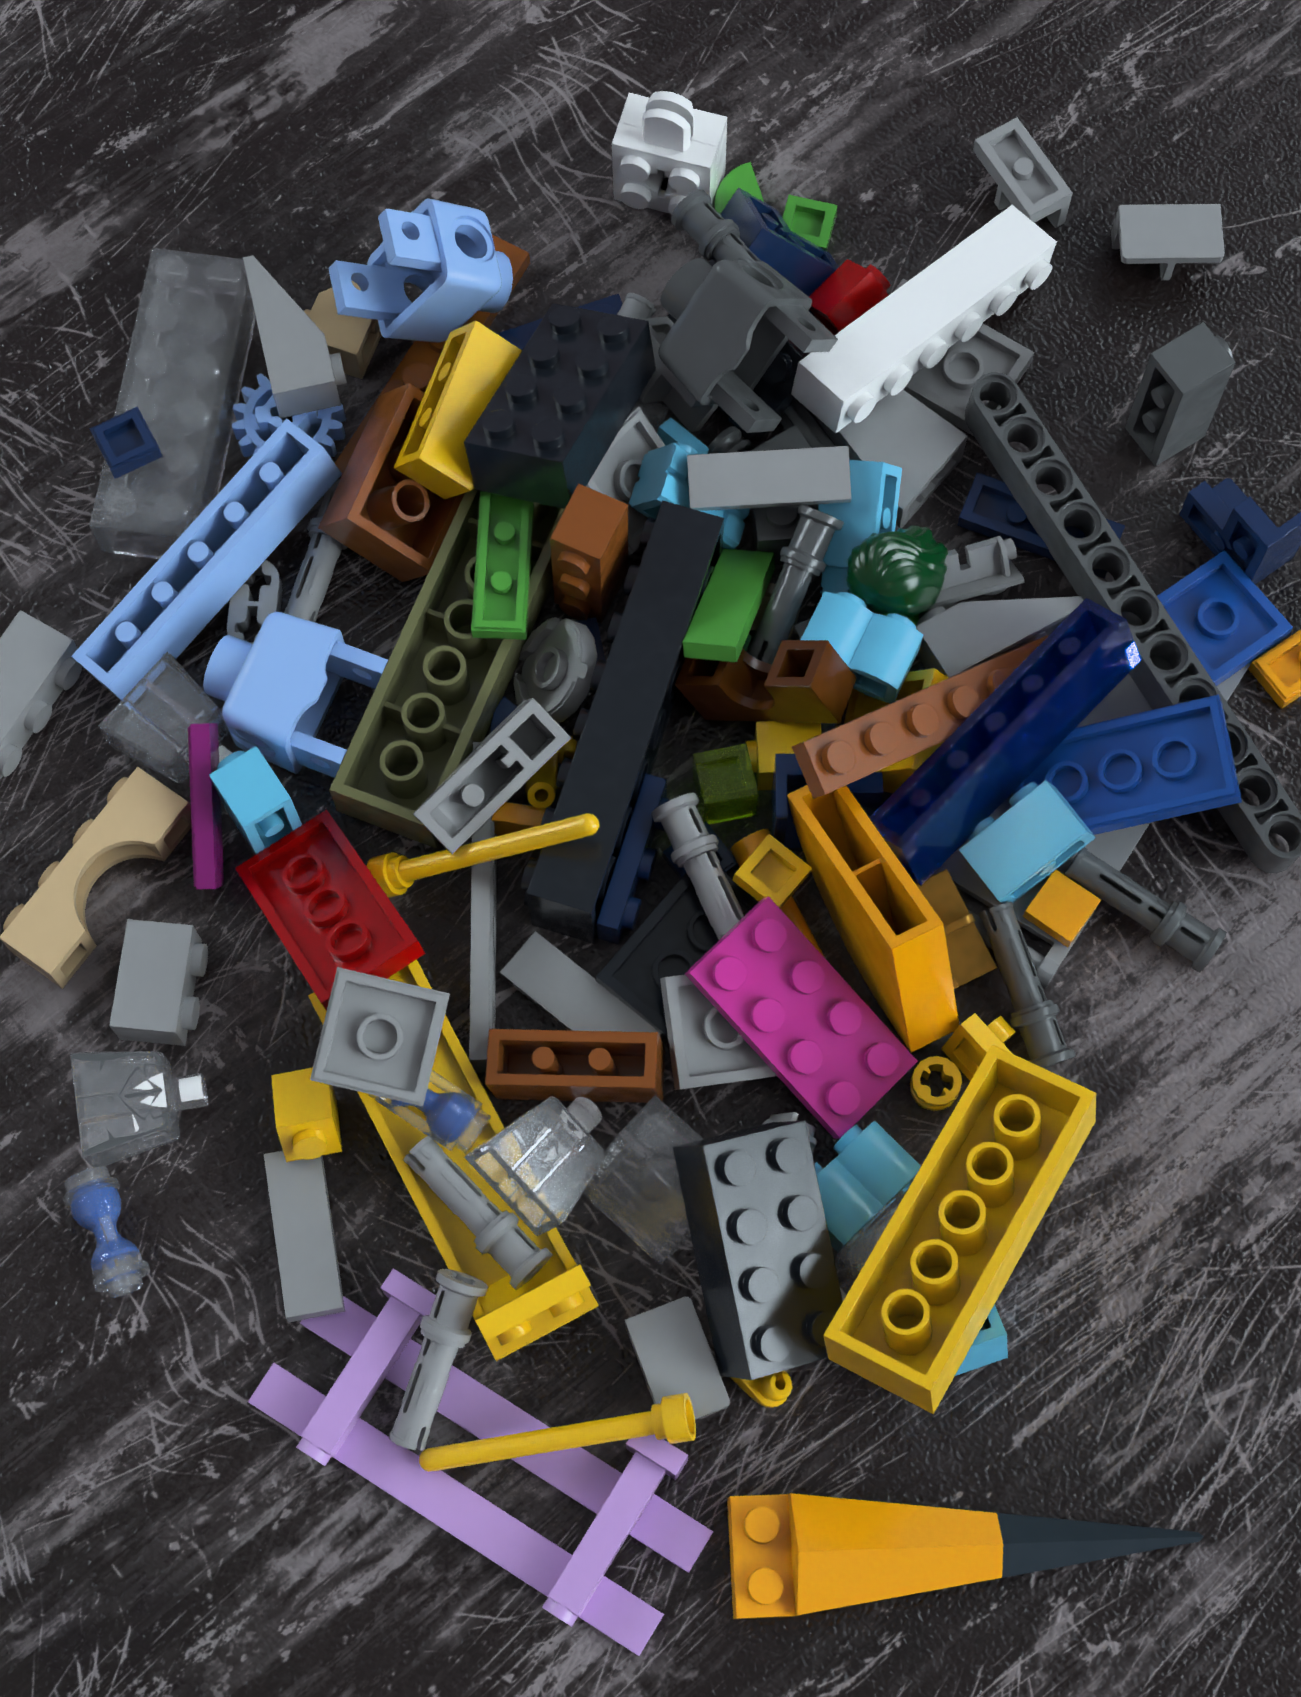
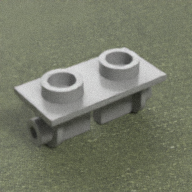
M996 536L965 546L967 563L963 565L959 564L957 551L955 549L949 550L945 559L947 571L944 576L945 580L936 603L928 610L940 606L947 609L954 606L958 601L979 595H996L1002 593L1008 587L1025 583L1024 577L1011 561L1017 558L1016 547L1012 538L1003 540L1001 536Z

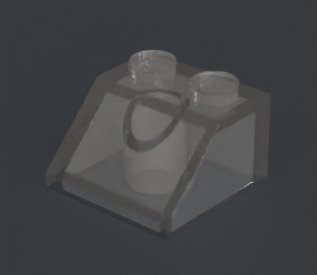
M655 1095L614 1138L579 1187V1191L662 1266L691 1235L673 1147L703 1140V1138Z

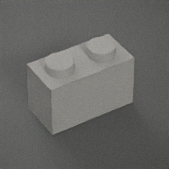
M127 919L109 1024L120 1040L186 1046L188 1030H195L199 1019V998L193 997L196 977H203L205 975L208 962L207 944H202V939L193 925Z

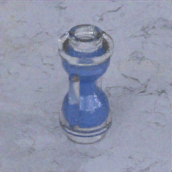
M433 1070L429 1082L445 1093L434 1092L428 1087L423 1106L368 1094L369 1097L448 1150L452 1151L454 1148H457L464 1154L469 1152L491 1119L489 1114L481 1110L483 1103ZM412 1106L418 1108L423 1112L426 1120H424L423 1118H421L420 1116H418L406 1107Z
M106 1166L89 1168L72 1175L64 1181L67 1193L63 1196V1201L66 1208H70L75 1221L81 1227L91 1231L96 1238V1249L91 1258V1270L95 1277L93 1280L95 1291H108L111 1298H116L138 1290L143 1286L141 1278L150 1272L148 1262L143 1260L138 1247L130 1240L123 1238L117 1231V1220L122 1210V1200L118 1193L120 1189L118 1179L110 1177Z

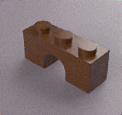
M782 640L773 664L754 658L744 648L737 662L685 658L674 685L705 720L840 724L857 677L828 640Z

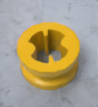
M933 1056L920 1061L914 1069L910 1081V1091L913 1099L918 1105L927 1110L938 1111L946 1109L953 1104L960 1093L962 1085L961 1072L956 1064L948 1058ZM931 1071L941 1072V1080L950 1082L951 1090L943 1088L941 1096H932L930 1087L921 1085L920 1078L923 1077L927 1080Z

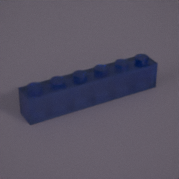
M1086 598L869 817L916 884L922 886L970 837L977 825L982 820L988 818L1141 661L1140 654L1125 618Z

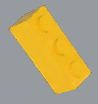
M473 321L451 331L394 465V469L443 499L472 491L474 484L464 441L522 350L478 321Z

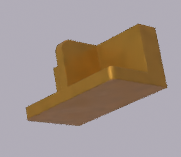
M945 869L917 883V887L944 924L954 989L996 969L997 966L974 923L976 920L973 914L969 913L948 870Z

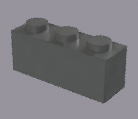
M1204 322L1151 353L1125 429L1155 467L1205 437L1236 363L1227 342L1220 336H1214Z

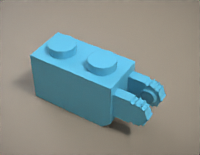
M849 460L851 502L819 504L818 511L844 522L842 529L834 532L823 559L826 568L822 572L821 586L823 590L820 591L822 595L824 591L834 594L838 592L851 593L847 586L846 578L848 570L847 559L851 555L852 549L861 545L872 533L878 534L895 531L902 475L901 467L885 462Z

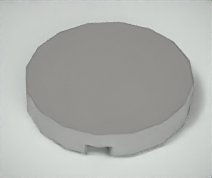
M554 617L547 619L531 633L520 652L519 660L525 661L522 667V674L515 673L513 685L518 706L524 700L534 698L557 723L563 722L577 711L588 695L597 661L595 639L586 625L567 618L560 619Z

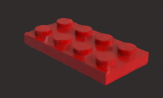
M328 810L323 811L235 868L326 1011L337 967L387 979L426 954L417 938Z

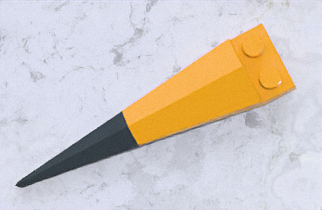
M794 1493L730 1496L727 1498L733 1619L799 1616L1195 1543L1204 1537L1200 1533L1193 1531Z

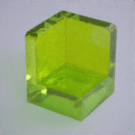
M746 743L693 754V780L699 799L703 823L706 821L710 825L757 814L758 790Z

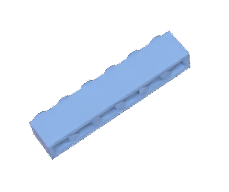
M286 418L71 657L131 709L342 475L325 448Z

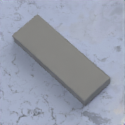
M848 446L687 455L690 508L694 510L709 511L851 502Z
M536 931L500 971L502 978L567 1030L658 1032L660 1038H662L659 1031L606 990L595 978Z
M283 1151L264 1154L287 1321L294 1322L345 1312L323 1155L316 1159L286 1162Z

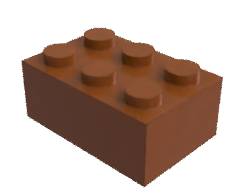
M411 383L379 396L318 526V529L401 582L428 575L465 494L443 499L394 469V465L424 396V392Z

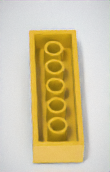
M992 1044L823 1336L828 1359L934 1414L1096 1122V1092Z

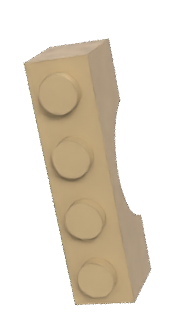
M137 766L129 778H121L112 787L107 797V805L94 820H87L77 830L73 838V847L60 862H53L46 868L39 879L38 890L26 904L18 905L11 911L4 922V932L0 935V940L14 955L63 989L97 946L88 931L85 919L87 897L96 880L106 870L125 860L151 858L165 861L191 829V805L189 802Z

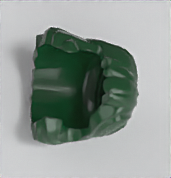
M910 526L908 529L898 528L897 531L872 533L861 545L852 549L851 555L847 559V586L851 593L861 598L865 602L866 608L873 613L885 616L889 613H895L911 618L923 611H927L936 603L945 580L944 576L947 571L945 559L948 555V550L943 543L936 542L932 536V531L927 527Z

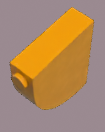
M808 785L787 794L797 835L808 865L812 867V875L830 916L864 981L909 1051L912 1053L954 1032L960 1024L944 924L847 786L814 799Z

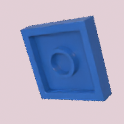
M1225 550L1157 595L1216 686L1287 638L1293 629V626Z

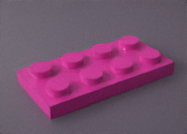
M769 896L761 899L684 973L834 1139H840L918 1062Z

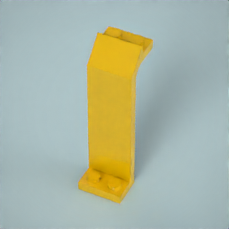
M417 960L387 978L432 989ZM312 993L308 997L319 1019L324 1024L327 1011L315 993ZM445 1014L427 1091L439 1099L455 1098L470 1109L472 1121L462 1135L449 1137L434 1126L431 1114L419 1105L357 1092L448 1269L471 1275L487 1284L486 1295L478 1297L472 1316L492 1355L498 1361L595 1309L599 1305L589 1288L591 1284L581 1265H577L551 1216L538 1234L535 1233L537 1224L546 1208L538 1202L543 1201L507 1132L495 1144L497 1156L490 1148L470 1160L466 1158L469 1153L505 1128ZM430 1135L445 1154L464 1171L501 1212L506 1210L509 1213L513 1212L519 1218L517 1224L519 1228L539 1249L547 1248L553 1254L549 1261L519 1289L515 1290L509 1284L511 1280L510 1275L489 1253L482 1255L476 1249L477 1245L474 1242L476 1236L432 1191L429 1185L403 1161L404 1157L410 1153L409 1151L426 1136ZM520 1171L525 1173L524 1177L519 1176ZM510 1182L514 1183V1188L509 1187Z

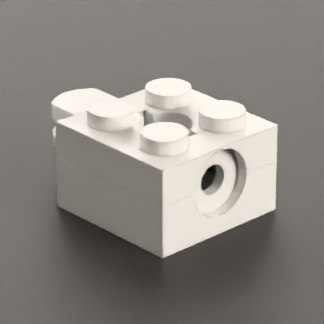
M654 92L650 98L629 93L612 141L614 199L622 201L627 206L635 209L650 208L672 215L674 209L687 195L697 190H704L710 196L711 206L714 208L717 189L725 176L727 117L693 109L690 100L674 92ZM664 178H669L668 186L665 191L661 189V185Z

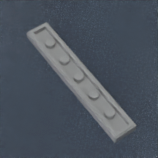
M473 742V750H474L481 742ZM493 815L472 835V843L497 836L495 834V823L492 821ZM497 860L473 865L471 870L469 1060L476 1073L486 1072L489 1029H495Z

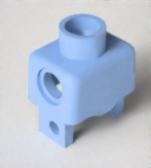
M429 198L425 199L411 213L385 209L378 216L383 242L370 255L367 265L336 260L328 268L338 315L378 320L380 332L384 338L437 343L446 341L451 331L460 328L477 311L496 313L502 310L509 299L513 283L511 263L503 252L495 251L486 214L479 209ZM351 281L357 283L361 290L355 288ZM404 283L414 284L423 292L413 303L405 294Z
M273 612L265 618L253 644L231 635L223 636L216 645L208 662L203 688L204 693L208 696L225 702L222 716L237 747L248 751L257 746L266 761L295 774L301 770L302 766L335 778L347 750L317 739L316 736L343 678L376 689L388 660L345 644L342 632L338 629L282 612Z

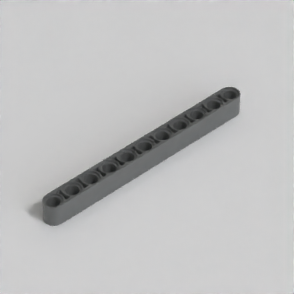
M991 372L982 375L977 379L965 409V421L968 428L1003 482H1005L1017 503L1025 512L1037 534L1048 547L1050 554L1077 595L1081 596L1086 603V609L1152 710L1179 704L1181 699L1192 701L1219 694L1223 704L1239 789L1244 788L1253 791L1259 800V806L1249 805L1242 800L1241 803L1218 807L1217 809L1251 862L1258 869L1266 873L1276 874L1287 870L1301 856L1300 812L1018 385L1011 377L1003 373ZM981 401H994L998 403L1002 409L991 410L987 408ZM1020 442L1029 449V452H1018L1009 443ZM1047 484L1052 486L1057 491V494L1047 495L1041 492L1037 485ZM1073 526L1079 528L1086 537L1075 538L1067 533L1065 527ZM1103 569L1113 576L1114 581L1104 582L1098 579L1093 570ZM1131 612L1137 615L1143 625L1133 626L1127 623L1121 613ZM1155 655L1165 658L1170 663L1172 670L1157 668L1152 663L1150 656ZM1269 833L1282 836L1288 843L1289 852L1277 850L1269 840Z

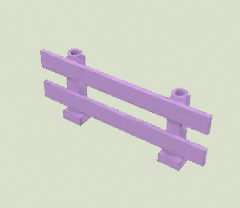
M393 1268L381 1286V1290L389 1300L378 1317L343 1296L345 1312L301 1320L300 1324L351 1356L345 1368L325 1396L279 1365L273 1363L248 1403L301 1436L302 1439L296 1448L320 1464L326 1466L330 1458L333 1457L547 1596L548 1598L542 1608L572 1627L579 1617L637 1656H640L664 1614L604 1575L628 1535L687 1573L690 1572L713 1531L654 1494L665 1474L674 1480L678 1478L688 1461V1454L669 1444L664 1439L657 1440L655 1435L628 1439L626 1448L634 1455L623 1473L581 1447L511 1458L517 1464L597 1514L575 1552L571 1555L443 1471L428 1472L423 1470L419 1464L418 1455L407 1448L395 1444L389 1439V1436L360 1418L384 1379L406 1391L414 1364L421 1349V1345L413 1341L411 1337L420 1325L422 1317L430 1314L436 1297L435 1294ZM452 1365L437 1410L439 1414L478 1439L550 1428Z

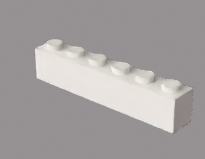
M1009 206L834 335L838 340L830 352H811L800 360L791 395L835 434L852 421L855 423L861 422L871 413L879 400L887 394L894 396L901 392L911 380L912 375L924 366L927 369L934 367L944 357L949 347L959 340L966 342L971 339L986 319L994 313L997 316L1004 314L1013 305L1017 296L1027 288L1031 290L1038 288L1051 273L1052 265L1050 260L1057 241L1015 206Z

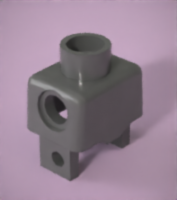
M701 257L684 264L674 273L661 294L660 302L662 307L677 321L659 347V358L701 405L718 404L747 433L774 431L782 420L753 389L788 339L803 353L830 352L838 340L808 311L812 305V299L763 261L721 260L712 266L707 260Z

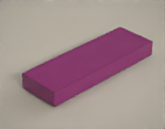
M218 723L190 724V727H188L194 887L196 889H216L224 885L221 799L209 774L216 771L219 764Z

